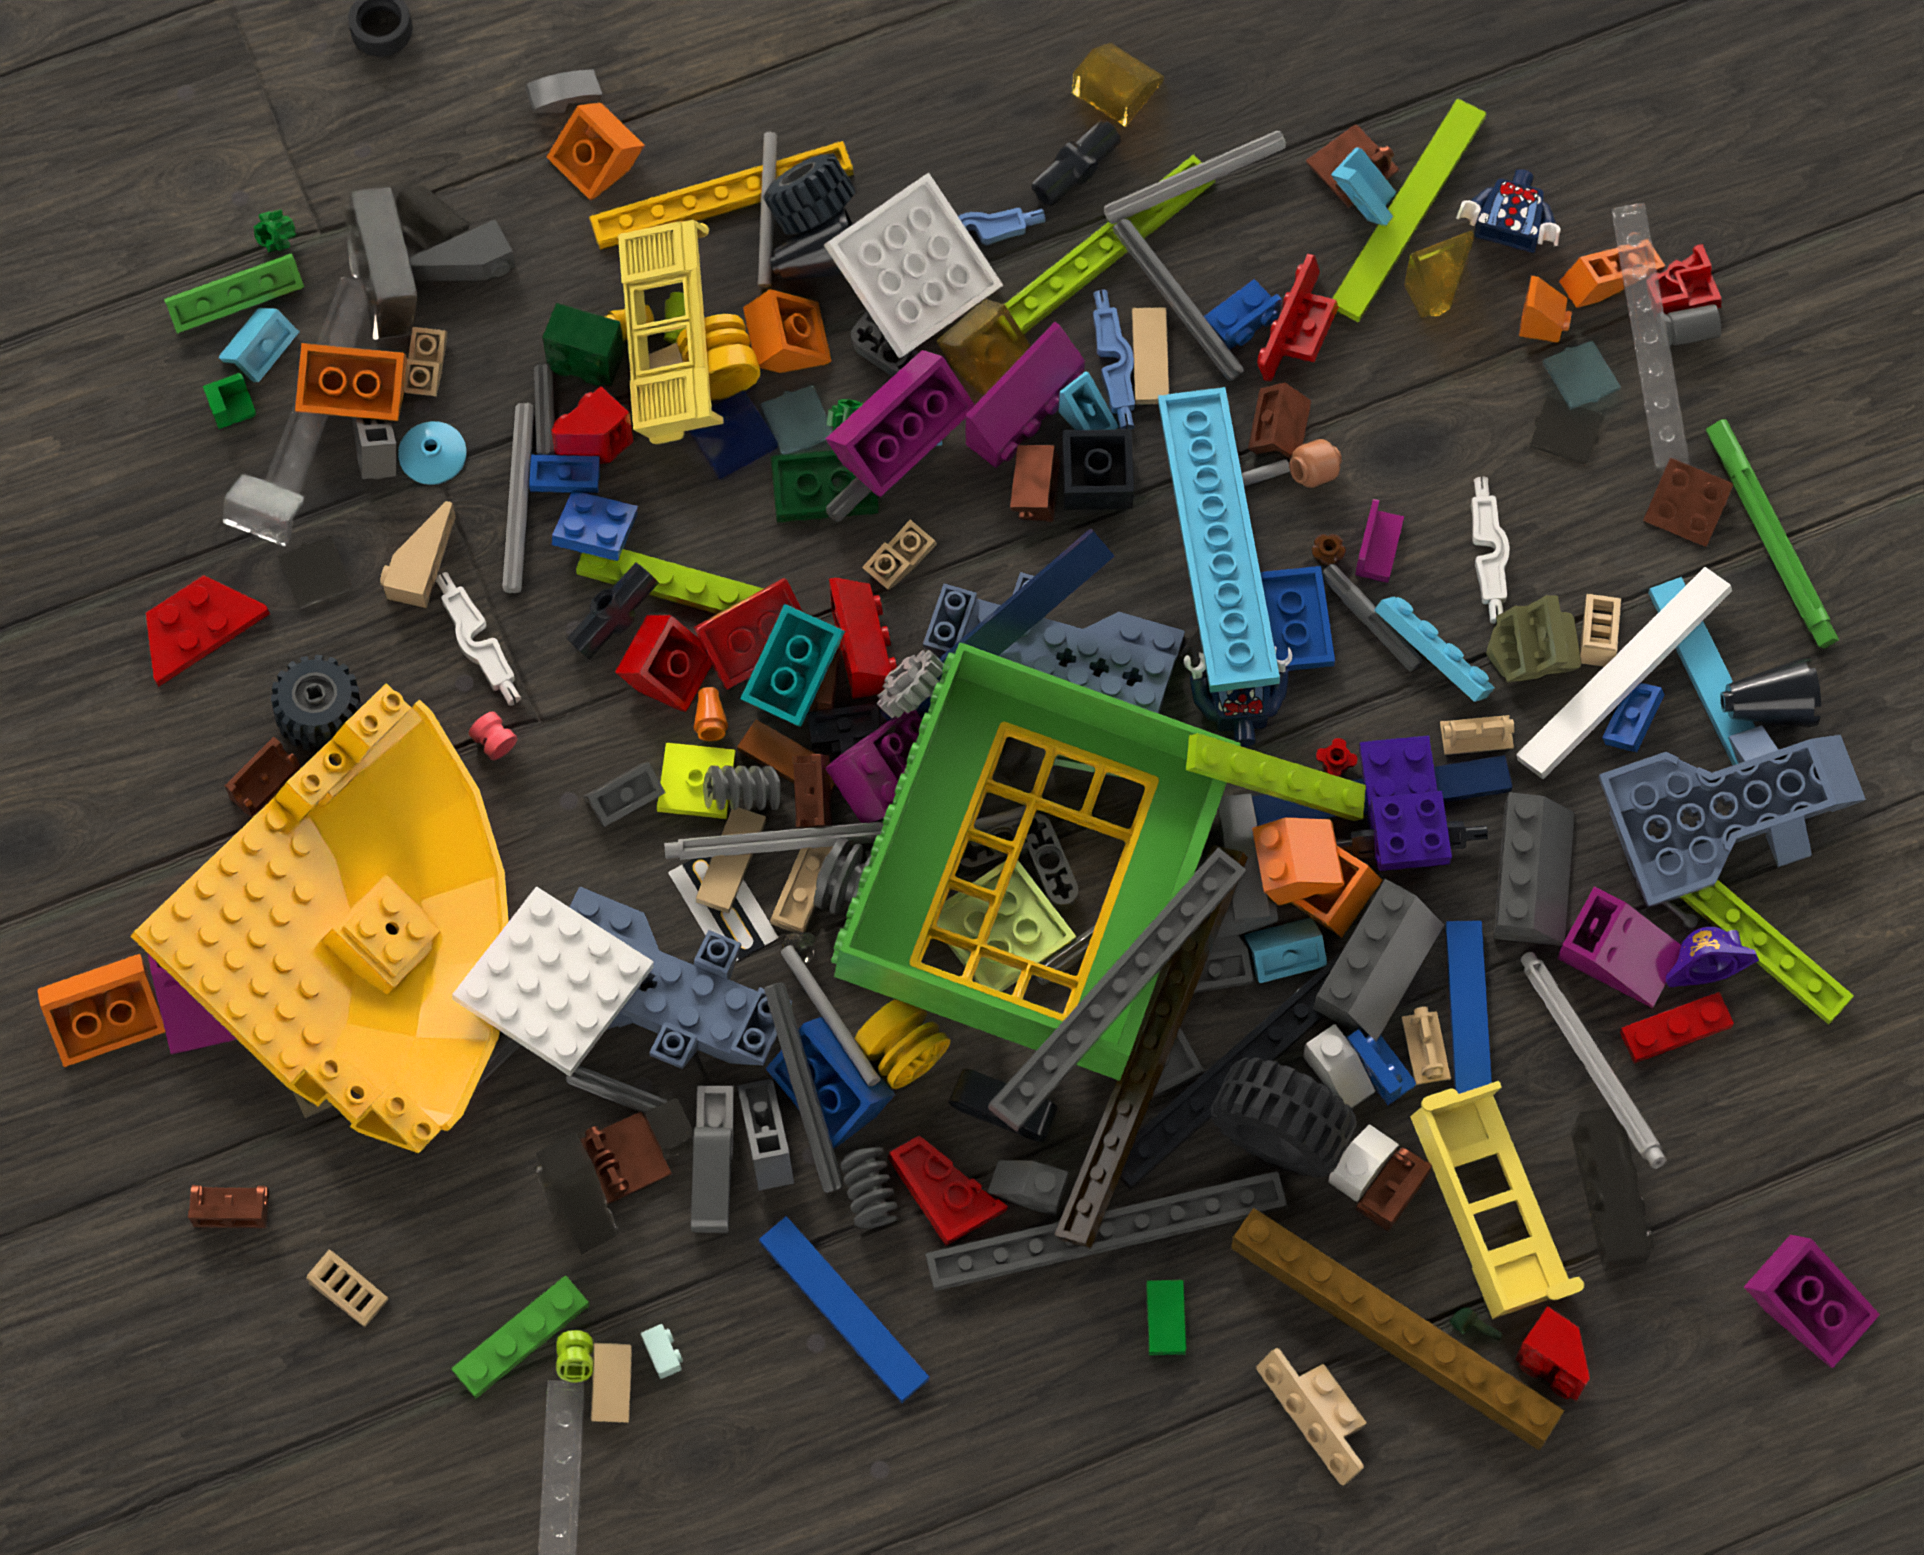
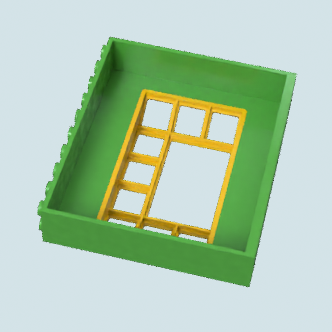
M960 642L956 653L949 652L942 669V677L940 682L936 683L930 700L931 705L928 713L925 712L917 741L913 743L909 752L904 774L901 773L898 780L893 803L889 804L886 811L881 834L877 835L869 864L865 866L861 875L856 898L853 897L850 903L844 929H840L836 939L835 951L831 962L837 964L834 974L836 978L1038 1050L1195 874L1227 782L1186 770L1189 736L1199 733L1238 746L1241 743ZM1007 737L1021 740L1043 748L1046 751L1031 793L996 782L992 778ZM1057 755L1068 757L1095 768L1091 785L1080 811L1051 802L1042 797ZM1106 773H1112L1145 786V791L1130 829L1092 816V810ZM987 793H993L1026 806L1013 841H1008L974 828ZM1038 810L1125 842L1077 976H1072L987 944L1034 815ZM969 841L985 845L1008 855L995 890L984 888L955 876ZM950 890H956L989 903L976 939H970L937 926ZM931 939L945 942L971 953L961 977L921 962ZM982 957L1021 971L1012 995L972 981ZM1159 972L1076 1065L1120 1081ZM1032 975L1066 986L1072 990L1064 1013L1061 1014L1023 1000Z

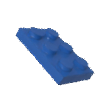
M1321 566L1260 572L1274 647L1276 646V659L1280 661L1285 660L1288 657L1289 647L1292 651V661L1286 666V669L1289 671L1334 666L1335 656Z

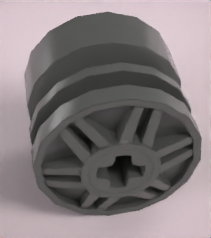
M840 837L836 841L820 868L816 881L814 907L823 910L831 900L830 913L836 915L846 902L850 906L853 897L856 898L865 866H868L872 856L870 855L865 863L862 862L863 845L857 843L849 853L850 841L848 839Z

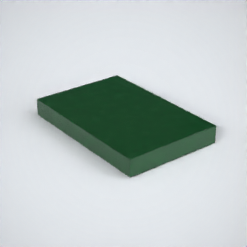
M833 450L771 456L777 523L831 518L826 512L827 505L856 478L841 463ZM871 491L846 516L879 513L878 496Z

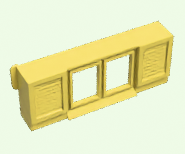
M695 220L678 221L618 234L631 376L630 394L633 430L648 437L653 444L681 440L684 437V431L723 424V417L713 412L711 407L698 238L708 235L709 228L707 225L700 224ZM683 282L685 316L646 324L644 290ZM687 328L689 361L650 369L647 336Z
M1499 1081L1458 1094L1454 1089H1448L1427 1096L1421 1102L1422 1107L1411 1116L1428 1162L1432 1165L1472 1264L1473 1273L1492 1319L1549 1299L1555 1301L1582 1291L1584 1288V1282L1580 1279V1276L1568 1279L1493 1095L1502 1088ZM1496 1154L1511 1190L1469 1204L1454 1168ZM1516 1201L1530 1237L1488 1251L1473 1215Z

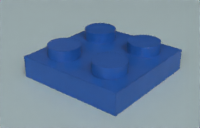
M572 490L552 534V545L618 561L637 518L638 506Z

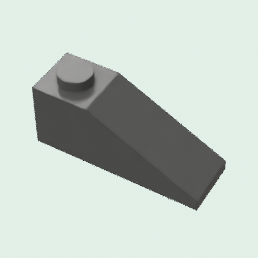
M496 219L404 260L410 281L487 280L492 277H501L507 274L511 268L516 267L513 251Z
M352 417L357 459L362 479L396 477V441L391 421Z
M773 1079L738 1085L758 1189L764 1190L794 1184L790 1155Z

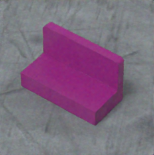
M1373 499L1355 575L1388 583L1404 517L1378 511L1380 500Z

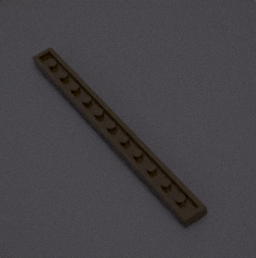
M1212 845L1206 859L1207 861L1216 849L1220 848L1244 868L1248 857L1242 851ZM1237 884L1161 970L1120 1081H1116L1054 1234L1062 1241L1090 1249L1093 1245Z

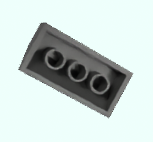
M1508 793L1503 813L1493 939L1562 946L1565 941L1575 812L1545 796Z
M1385 879L1318 992L1313 1009L1353 1032L1359 1029L1365 1037L1370 1035L1377 1042L1444 924L1416 895Z

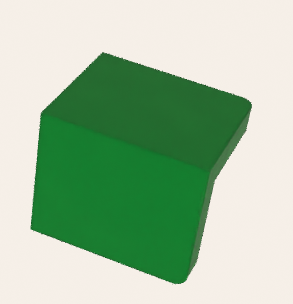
M242 373L203 386L218 429L256 416V411Z

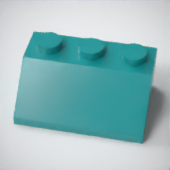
M784 604L740 699L801 727L845 631Z

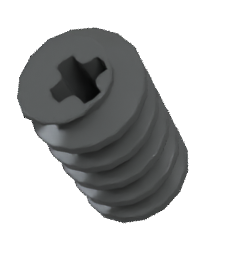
M711 765L705 774L703 782L704 801L707 809H709L712 801L716 800L717 808L723 810L726 800H729L731 809L737 810L739 801L743 800L745 810H750L753 800H756L758 809L764 810L766 801L769 800L771 809L777 810L781 797L780 779L772 766H765L761 770L759 766H751L749 769L746 766H737L734 769L732 766L725 765L720 769L719 766Z
M881 1147L853 1151L846 1155L841 1163V1170L846 1173L844 1177L845 1185L850 1187L847 1194L848 1198L853 1201L851 1211L857 1214L854 1218V1223L858 1228H875L889 1224L897 1219L896 1216H889V1212L897 1208V1203L885 1201L886 1198L894 1194V1190L882 1188L883 1184L891 1180L890 1175H879V1171L887 1167V1162L875 1160L876 1157L884 1153Z

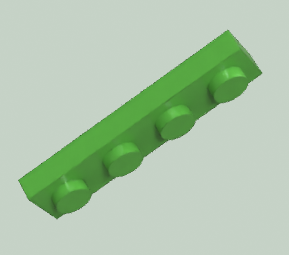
M291 253L164 300L175 330L179 333L304 288Z
M565 1275L451 1368L453 1373L472 1396L477 1399L590 1306L589 1302Z

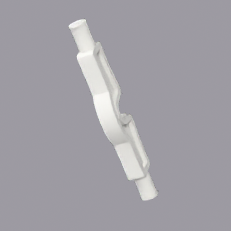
M1477 477L1473 480L1476 497H1473L1471 502L1473 519L1472 542L1475 545L1492 547L1495 551L1476 557L1475 568L1480 584L1482 603L1488 604L1490 623L1495 624L1496 613L1497 616L1503 613L1502 603H1505L1507 598L1504 569L1509 557V542L1505 532L1499 526L1496 497L1489 495L1488 478L1482 477L1481 482L1480 477Z
M448 572L442 573L443 578L441 575H438L435 581L444 593L442 602L456 626L457 642L462 653L470 661L479 665L494 691L500 689L508 705H514V700L518 703L521 700V696L512 684L515 681L514 673L505 660L497 639L490 638L480 642L472 640L474 636L486 628L484 617L471 602L464 588L455 587Z

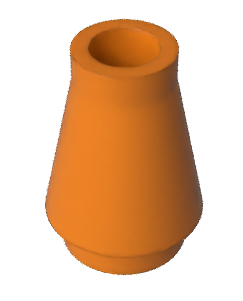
M705 687L698 691L694 731L703 741L720 740L726 734L728 722L719 698V691L713 687Z

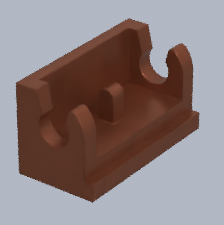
M1017 445L1010 508L1012 511L1019 512V519L1054 521L1060 458L1054 445Z
M273 737L225 785L230 800L253 818L276 796L285 783L301 767L296 756L293 753L289 755L283 749L281 742Z
M823 754L792 756L796 828L832 826L830 775L825 769L829 765V756Z
M1401 1147L1399 1151L1397 1150L1381 1174L1358 1203L1356 1210L1389 1232L1429 1176L1432 1165Z
M192 1185L188 1218L193 1227L266 1228L269 1189L265 1186H257V1188H214Z

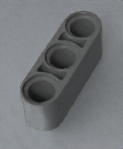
M695 1127L691 1232L728 1233L732 1128Z

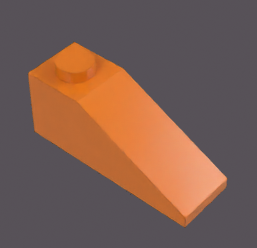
M1646 240L1582 256L1559 282L1576 308L1600 302L1662 271L1666 266L1651 243Z

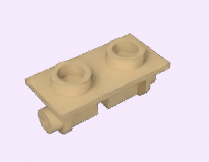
M1509 715L1440 721L1444 755L1514 749L1512 737L1514 721L1509 718Z
M1419 1007L1414 1010V1015L1402 1016L1416 1085L1451 1080L1437 1011L1429 1012L1427 1007Z

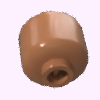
M1316 439L1298 446L1293 451L1289 462V469L1297 483L1307 488H1315L1338 477L1342 458L1339 450L1332 446L1331 443L1324 439Z

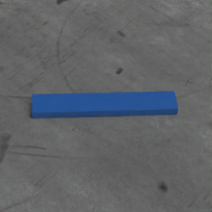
M1446 921L1445 924L1454 1088L1458 1094L1492 1083L1482 921Z
M787 1216L759 1238V1243L901 1403L929 1381V1376Z

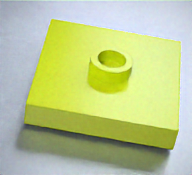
M666 743L660 781L666 793L658 797L657 812L727 819L729 800H726L723 810L717 808L716 800H713L711 807L707 809L704 801L703 782L705 774L711 765L719 766L720 769L725 765L734 768L736 751L733 749Z

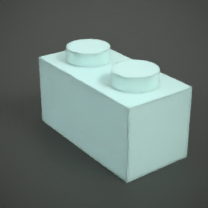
M660 1324L641 1333L660 1379L681 1370L680 1363L683 1360L679 1350H673L671 1342L674 1339L669 1329L664 1330L663 1325Z

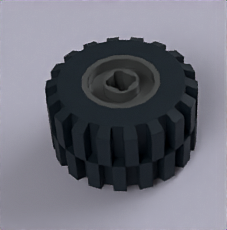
M822 154L809 158L783 173L768 187L763 198L785 234H795L818 226L842 210L854 196L855 188L834 154Z
M315 655V660H308V656L301 657V663L295 664L292 661L287 664L288 671L281 670L277 675L278 682H273L272 685L273 695H271V703L275 721L281 735L284 738L289 737L290 744L295 747L301 743L303 750L311 751L312 747H317L319 752L335 736L344 723L361 708L359 687L357 686L354 674H350L349 668L344 663L338 667L337 659L330 657L328 661H324L323 655Z

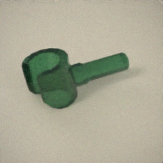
M1470 1308L1460 1309L1450 1319V1324L1463 1334L1472 1326L1498 1341L1503 1335L1502 1332L1479 1320L1475 1312Z

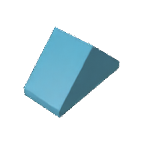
M1085 371L1060 391L1059 413L1075 430H1115L1119 427L1088 372Z

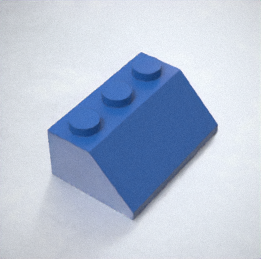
M819 1017L803 1023L798 1031L834 1149L876 1118L895 1096V1093L881 1077L877 1084L869 1087L823 1017ZM781 1050L767 1066L766 1070L799 1109Z

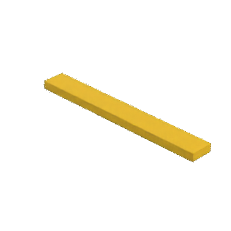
M841 141L777 160L775 180L797 164L822 154H834L847 176L853 175V167L845 145ZM763 165L589 216L599 249L602 250L618 245V234L678 221H699L761 202Z

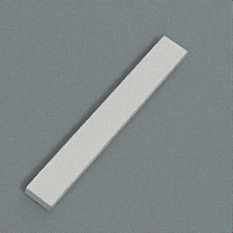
M1704 567L1516 754L1517 760L1544 779L1732 592L1731 585Z

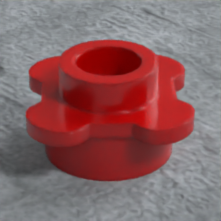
M1335 738L1330 746L1325 749L1320 748L1316 752V760L1322 762L1324 770L1328 774L1338 777L1345 773L1349 767H1355L1358 761L1357 756L1350 753L1347 749L1346 741L1342 738ZM1335 755H1338V756L1340 757V759H1339V760H1334L1333 757H1334Z

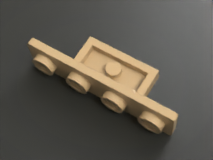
M1278 1348L1272 1350L1257 1365L1258 1372L1300 1428L1308 1442L1321 1457L1329 1471L1334 1475L1339 1484L1344 1486L1364 1468L1362 1462L1345 1438L1363 1428L1367 1424L1324 1364L1298 1376Z

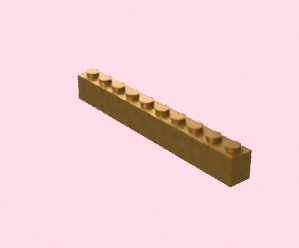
M1255 1208L1251 1210L1234 1235L1231 1249L1536 1449H1541L1564 1412L1563 1409Z

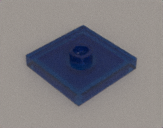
M744 390L712 407L713 412L723 417V424L688 430L719 479L779 447L778 441Z

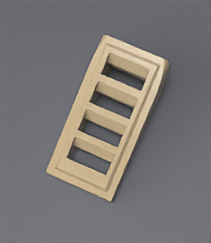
M1593 594L1586 595L1580 644L1582 664L1605 667L1616 656L1621 598ZM1593 610L1612 612V615L1593 613ZM1592 623L1605 624V625H1610V626L1597 625V624H1592ZM1591 636H1597V637H1603V638H1609V639L1595 638V637H1591Z
M331 1250L326 1252L306 1277L311 1286L364 1327L368 1325L389 1300L387 1296ZM333 1267H336L337 1270L327 1280V1282L324 1283L322 1280L332 1270ZM346 1275L349 1279L336 1293L333 1289ZM356 1285H359L361 1289L348 1303L345 1298ZM369 1293L373 1298L359 1312L356 1310V1307Z

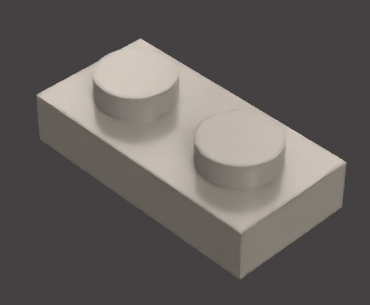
M697 1086L696 1127L732 1128L731 1159H733L734 1088L733 1086Z

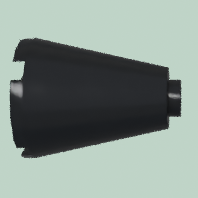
M843 208L825 222L797 234L775 248V256L770 258L775 276L782 275L784 281L843 275L824 244L853 225L847 209Z
M1800 658L1727 684L1725 691L1720 693L1722 711L1724 713L1728 712L1731 719L1807 728L1818 726L1820 716L1814 717V707L1821 706V693L1816 668H1808L1807 666L1812 660L1810 658Z

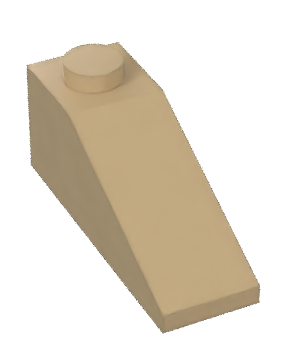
M445 501L393 554L390 565L384 566L380 585L384 587L387 599L427 608L456 518L453 503Z

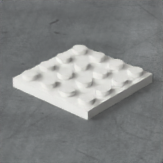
M929 173L824 244L899 358L909 353L1003 286Z
M536 886L453 992L452 1000L571 1077L653 969L654 962Z

